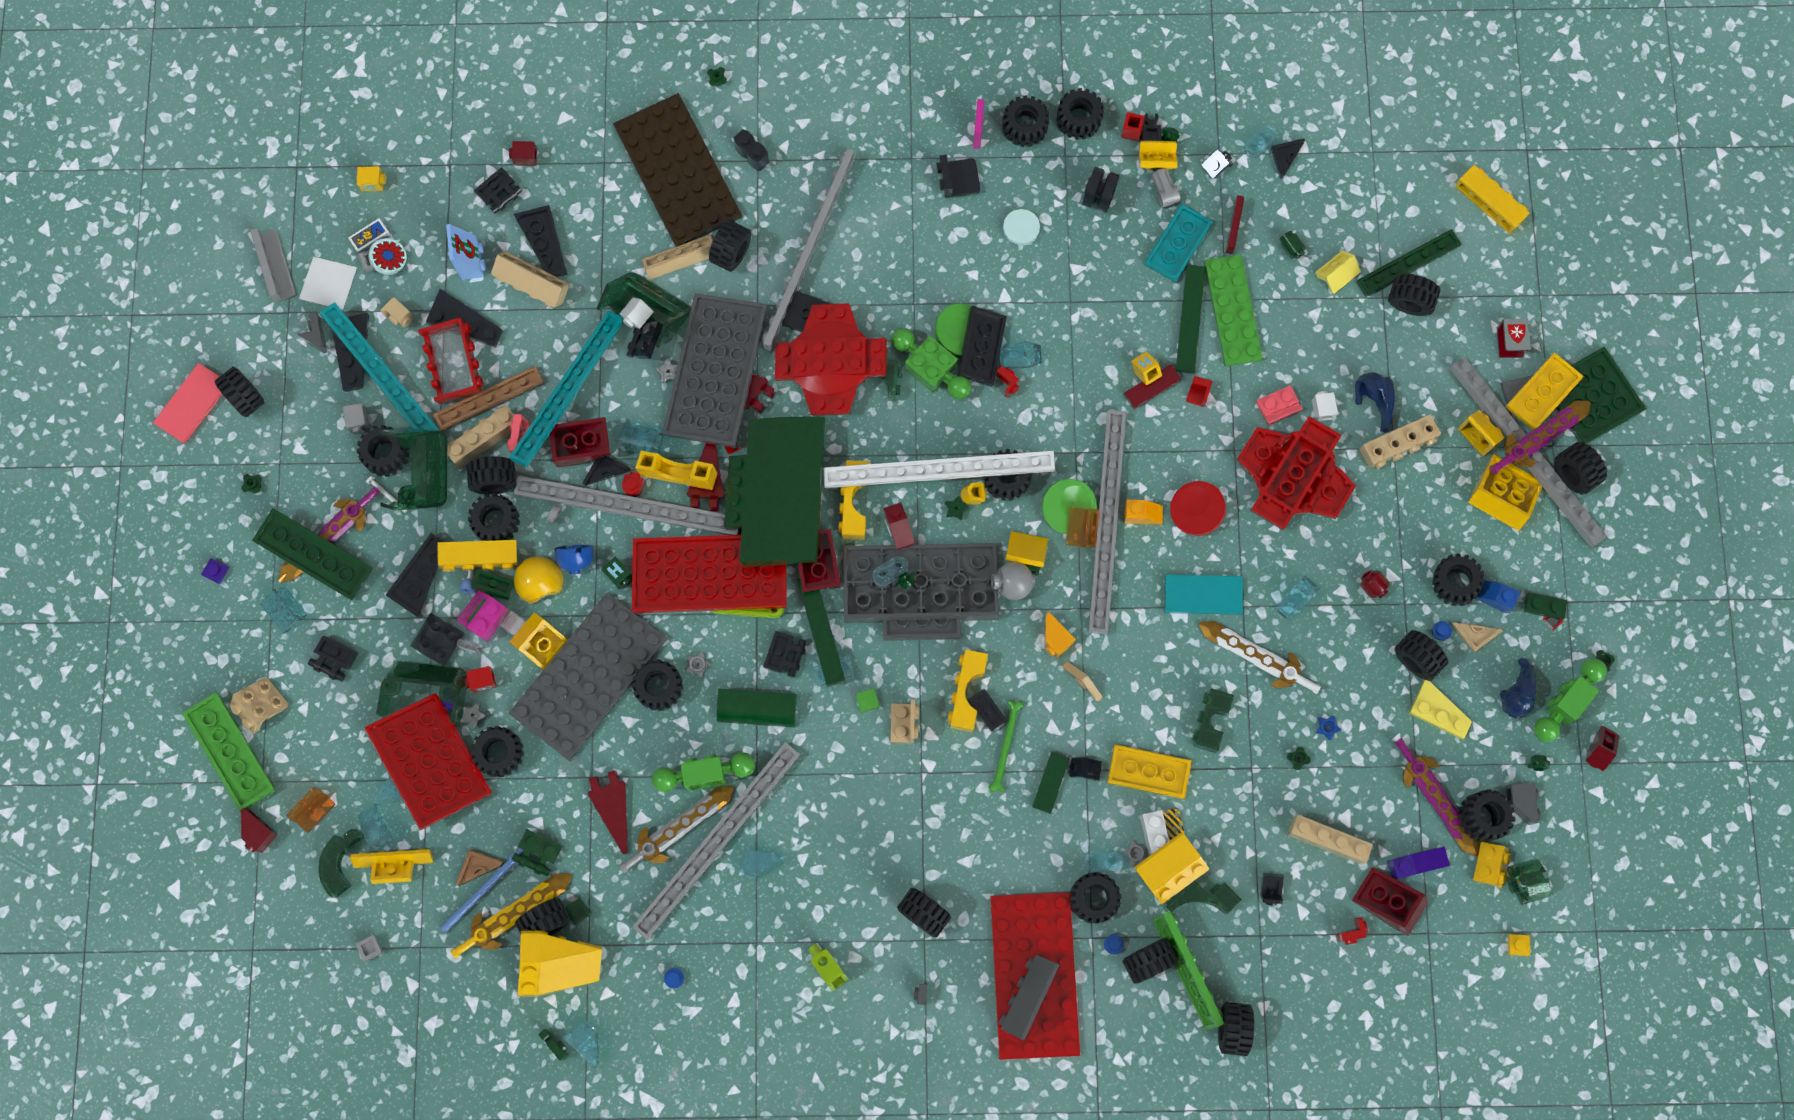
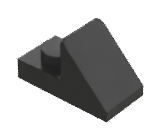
M317 312L309 313L310 320L307 323L310 331L297 335L310 346L322 353H327L322 318Z

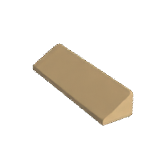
M707 235L641 259L649 280L709 259V250L713 241L712 236Z

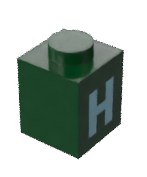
M616 557L601 569L618 589L621 587L625 588L632 581V574Z

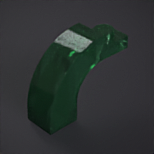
M350 829L343 835V839L341 836L334 835L327 842L321 853L318 866L319 878L330 898L336 899L352 886L344 876L341 864L345 853L366 837L359 829Z

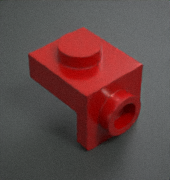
M1001 365L997 370L996 377L1008 385L1004 396L1008 398L1010 394L1014 395L1019 389V378L1015 376L1014 371L1010 368H1004Z
M1362 917L1354 919L1356 931L1337 934L1339 942L1345 941V945L1357 943V939L1366 938L1368 927Z

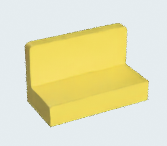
M1342 250L1318 269L1315 274L1317 278L1326 281L1330 291L1335 294L1355 278L1361 270L1355 256Z

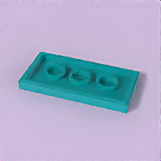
M1181 203L1144 265L1176 283L1212 226L1213 221Z
M1165 574V613L1242 615L1243 578L1242 576Z

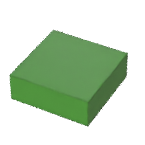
M874 688L856 693L861 713L880 708Z

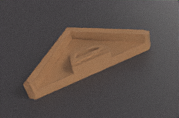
M469 850L456 885H463L504 865V862Z

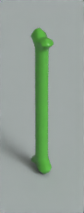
M1007 701L1010 707V714L995 779L988 787L991 792L998 790L1002 793L1005 791L1002 779L1017 714L1023 707L1022 701Z

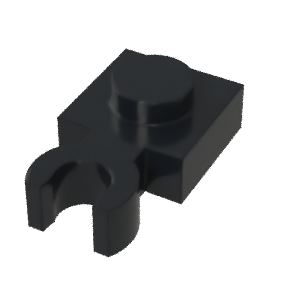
M1145 114L1144 123L1146 125L1142 126V141H1162L1161 125H1157L1158 114H1155L1154 120H1150L1148 114Z

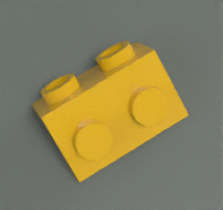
M1140 141V168H1162L1167 170L1177 168V142Z
M1481 842L1473 881L1502 888V885L1507 880L1506 866L1507 864L1509 865L1511 860L1509 849L1505 846Z

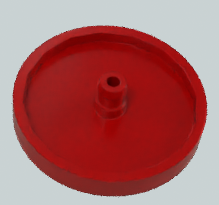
M1193 481L1183 485L1174 494L1170 504L1171 518L1182 532L1191 536H1204L1212 533L1222 524L1226 515V501L1220 490L1213 484L1205 481Z

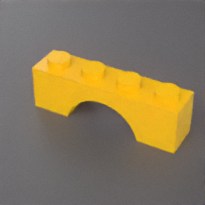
M640 451L635 467L642 477L713 490L717 471L713 464L694 461L691 464H682L668 460L660 454Z
M846 460V466L869 464V461ZM866 485L841 487V496H844V503H840V514H843V521H839L838 533H842V539L865 540L866 517L855 510L852 500L854 494Z
M965 649L964 655L960 654L958 666H962L961 674H956L955 684L958 685L957 692H953L951 703L955 705L954 710L949 711L947 722L951 723L950 728L968 732H973L977 710L968 703L965 690L973 679L984 676L988 658L986 653Z

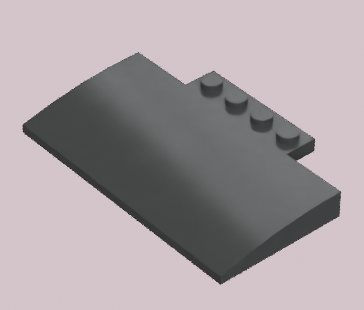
M996 543L919 544L897 550L895 545L843 546L844 623H883V641L961 639L960 621L999 620L998 589L993 590L991 587V575L997 574ZM915 572L914 579L916 582L909 588L902 589L900 585H895L899 581L898 577L901 574Z

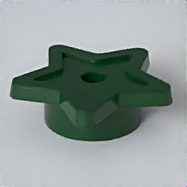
M957 496L954 501L945 502L948 508L947 518L953 516L962 520L963 512L969 509L968 505L961 502L960 496Z

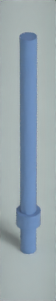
M520 848L516 853L522 856L524 850ZM515 852L440 927L444 933L514 865H518L517 862L511 860Z

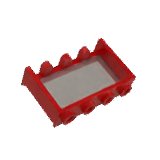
M456 318L418 330V334L424 337L425 345H422V349L429 359L426 366L433 376V380L430 383L437 392V397L433 398L440 405L480 392L483 393L482 386H484L481 375L478 373L479 362L473 353L475 345L469 336L471 328L469 323L462 318Z

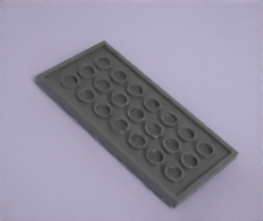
M694 294L663 426V436L736 448L768 309L767 304Z
M606 592L508 714L567 760L571 761L634 682L632 679L633 676H636L635 671L637 668L640 670L643 663L645 665L648 664V661L655 656L667 641V638Z

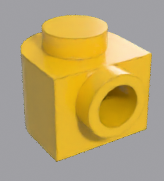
M973 482L965 486L961 490L962 500L970 505H979L985 502L986 491L984 483Z

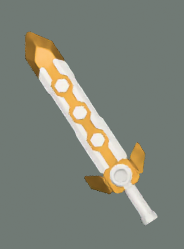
M1216 621L1199 622V627L1205 638L1248 660L1276 678H1280L1271 683V686L1277 689L1287 688L1297 682L1312 690L1315 694L1319 692L1321 688L1319 684H1315L1300 675L1301 665L1297 656L1293 653H1288L1287 662Z

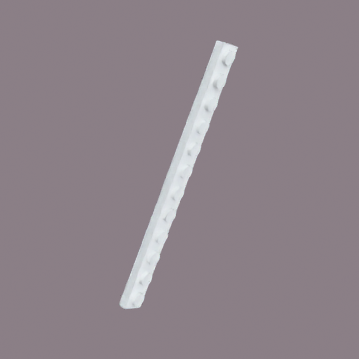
M1054 451L824 468L825 488L1053 472L1055 471Z

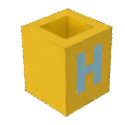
M379 166L357 167V185L361 191H383L384 184H386V174L382 172Z
M1147 351L1131 361L1135 375L1146 386L1162 377L1159 363Z

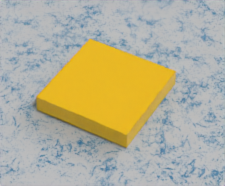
M1011 531L1005 560L1044 567L1048 538Z

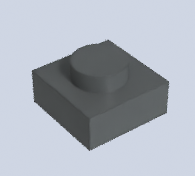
M919 984V988L915 987L914 1000H918L917 1004H926L927 984Z

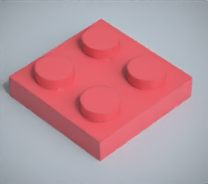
M514 414V418L510 423L511 438L508 439L507 446L511 453L531 425L522 414Z

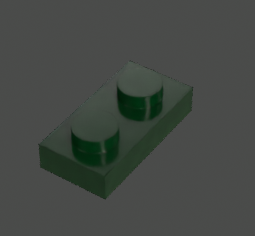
M477 569L471 589L508 600L514 581Z
M1527 593L1524 613L1563 620L1565 619L1567 600Z

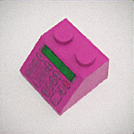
M477 591L456 621L485 642H488L510 611L491 596Z

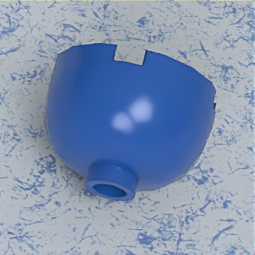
M565 545L554 548L558 566L563 570L569 571V574H581V570L588 568L593 560V546L572 545L569 547Z

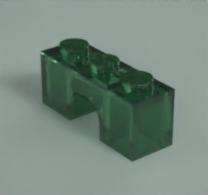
M1213 688L1208 693H1204L1202 703L1205 704L1204 709L1199 711L1197 722H1200L1198 730L1194 729L1191 738L1194 741V747L1213 753L1219 750L1223 732L1213 728L1211 717L1215 714L1227 716L1234 695Z

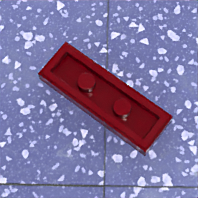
M1237 195L1234 202L1225 253L1232 254L1236 246L1244 203V196Z
M1171 364L1161 370L1162 377L1147 386L1141 382L1124 392L1123 395L1133 409H1136L1181 381L1180 376Z

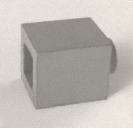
M362 403L343 406L345 426L350 433L362 434L365 430L370 429L367 408Z

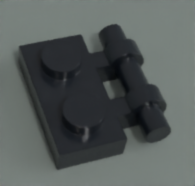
M501 167L473 191L486 206L493 201L495 205L490 210L496 214L499 210H504L506 208L505 205L511 200H516L523 190L520 186H516L514 189L510 187L515 182ZM506 191L508 194L500 200L498 196Z
M658 321L646 322L640 329L635 327L632 341L627 346L628 352L626 356L630 358L635 356L639 359H651L663 324Z
M775 631L763 668L782 674L784 667L789 668L787 676L795 678L796 672H799L801 657L806 652L805 646L807 641L800 639L798 645L792 644L794 636ZM790 651L795 652L792 662L787 661Z
M323 635L313 651L320 656L318 660L311 658L308 665L313 667V670L318 673L323 672L329 675L328 677L332 680L343 682L346 675L340 673L341 668L349 670L358 653ZM326 660L335 663L332 668L326 666Z

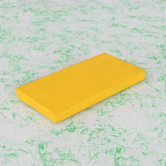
M1554 352L1505 407L1534 430L1545 421L1584 376Z
M1115 744L1107 783L1185 799L1192 760Z

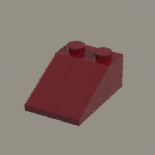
M606 417L556 424L550 433L552 457L557 468L577 465L610 455Z
M831 529L819 531L817 562L798 563L803 592L841 586Z
M1373 867L1352 899L1354 903L1409 936L1428 905L1425 894Z

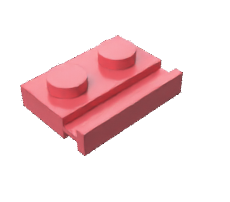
M1291 385L1256 401L1268 426L1303 410Z

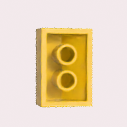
M1183 832L1134 867L1161 905L1209 870L1202 857Z

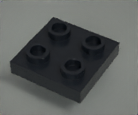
M430 613L410 647L440 665L445 666L465 633Z

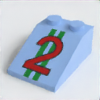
M446 224L449 258L460 278L466 280L484 277L483 270H486V263L482 259L481 254L484 253L483 242H480L474 234L451 224Z

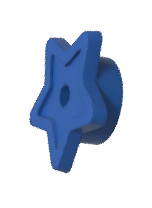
M1331 716L1328 719L1318 718L1320 727L1316 731L1317 734H1324L1328 740H1331L1333 733L1341 731V728L1336 725L1335 716Z

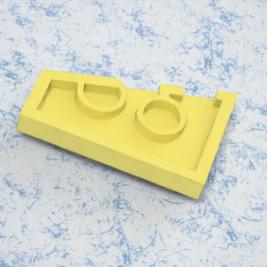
M1423 681L1409 714L1463 740L1472 721L1430 681Z

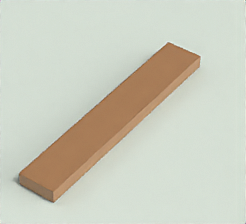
M534 366L483 390V393L474 394L434 413L433 416L441 432L545 383L537 367Z

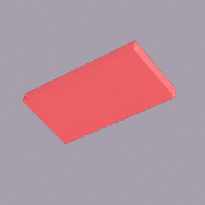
M198 363L154 420L153 424L185 444L223 395L215 385V380L220 376Z

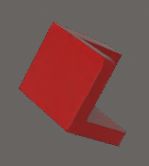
M1194 376L1186 402L1204 407L1213 381Z

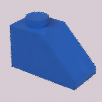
M1484 580L1476 600L1507 614L1513 610L1520 592L1502 583Z

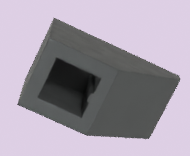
M1536 784L1507 785V801L1510 800L1512 803L1510 805L1511 809L1514 808L1515 813L1528 825L1537 824L1538 820H1540V809L1537 808L1539 791L1536 788Z

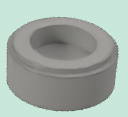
M554 504L548 515L547 522L556 523L562 510L560 506Z

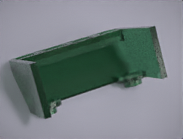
M629 272L607 283L596 308L600 311L609 306L612 311L621 313L633 297L641 299L653 311L646 322L658 321L663 324L655 345L658 348L672 340L691 311L689 305L634 272Z
M423 429L380 430V434L397 437L400 446L411 448V485H405L399 489L398 501L380 502L381 507L397 511L443 506L447 501V436L445 433L437 430Z
M398 661L391 666L381 683L376 714L382 718L389 715L391 697L401 691L402 682L440 686L439 696L441 700L453 704L450 723L456 727H461L462 708L464 707L467 691L465 684L467 673L461 668Z

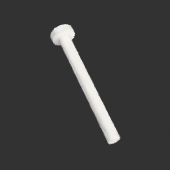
M373 475L366 480L367 484H372L378 488L383 495L404 513L408 511L374 480L375 477Z

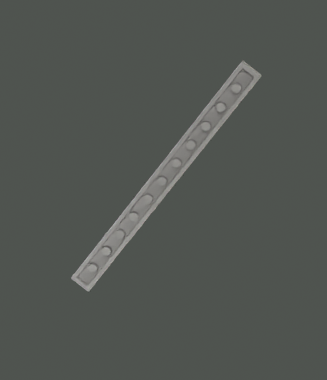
M847 148L846 153L840 157V167L833 173L832 180L834 181L831 186L827 187L825 201L820 203L818 218L813 219L811 225L813 229L811 234H807L804 244L806 245L804 250H800L798 254V264L793 266L790 273L791 280L789 283L786 282L783 289L784 296L777 302V312L775 316L772 315L770 318V328L768 332L765 331L761 342H763L764 349L771 352L794 294L799 289L854 162L855 153L851 149Z
M1465 357L1449 368L1482 411L1489 417L1493 425L1502 431L1505 440L1512 433L1515 435L1516 442L1526 436L1525 432ZM1538 450L1527 457L1537 462L1532 467L1527 468L1590 548L1607 537L1540 451Z
M1107 410L1088 633L1108 634L1126 411Z
M524 476L517 477V485L514 489L515 496L724 535H738L739 529H725V514Z
M786 742L781 746L632 926L646 940H649L800 757V754Z

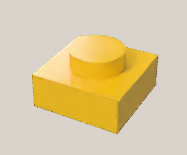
M1509 934L1508 955L1530 956V935Z

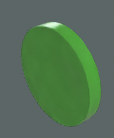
M958 303L946 307L935 321L934 332L937 342L955 357H961L971 307L967 304Z
M1062 479L1053 483L1045 491L1041 502V512L1045 522L1050 528L1062 534H1076L1085 530L1094 520L1097 510V502L1093 491L1085 483L1076 479Z

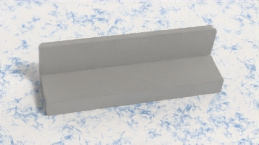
M258 228L250 230L269 296L275 303L295 297V288L277 230L263 234Z

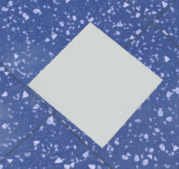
M313 257L299 299L326 306L335 302L343 310L357 267Z

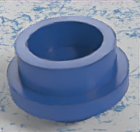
M1439 621L1434 624L1432 634L1438 640H1447L1452 634V628L1447 622Z
M1111 934L1106 937L1104 948L1110 954H1119L1124 948V941L1119 935Z
M671 968L666 971L664 982L670 988H678L684 982V974L678 968Z

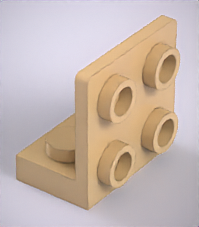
M911 699V704L891 703V743L914 744V739H918V724H914L919 716V705H915V699Z

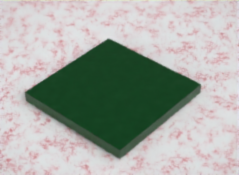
M1605 347L1571 365L1584 377L1556 407L1558 412H1560L1575 401L1591 402L1588 416L1570 428L1579 443L1584 442L1585 444L1647 409Z

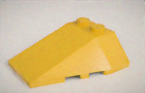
M521 931L517 997H539L598 982L600 979L602 947L582 941H577V943L568 941L563 936H559V938L549 936L548 932Z

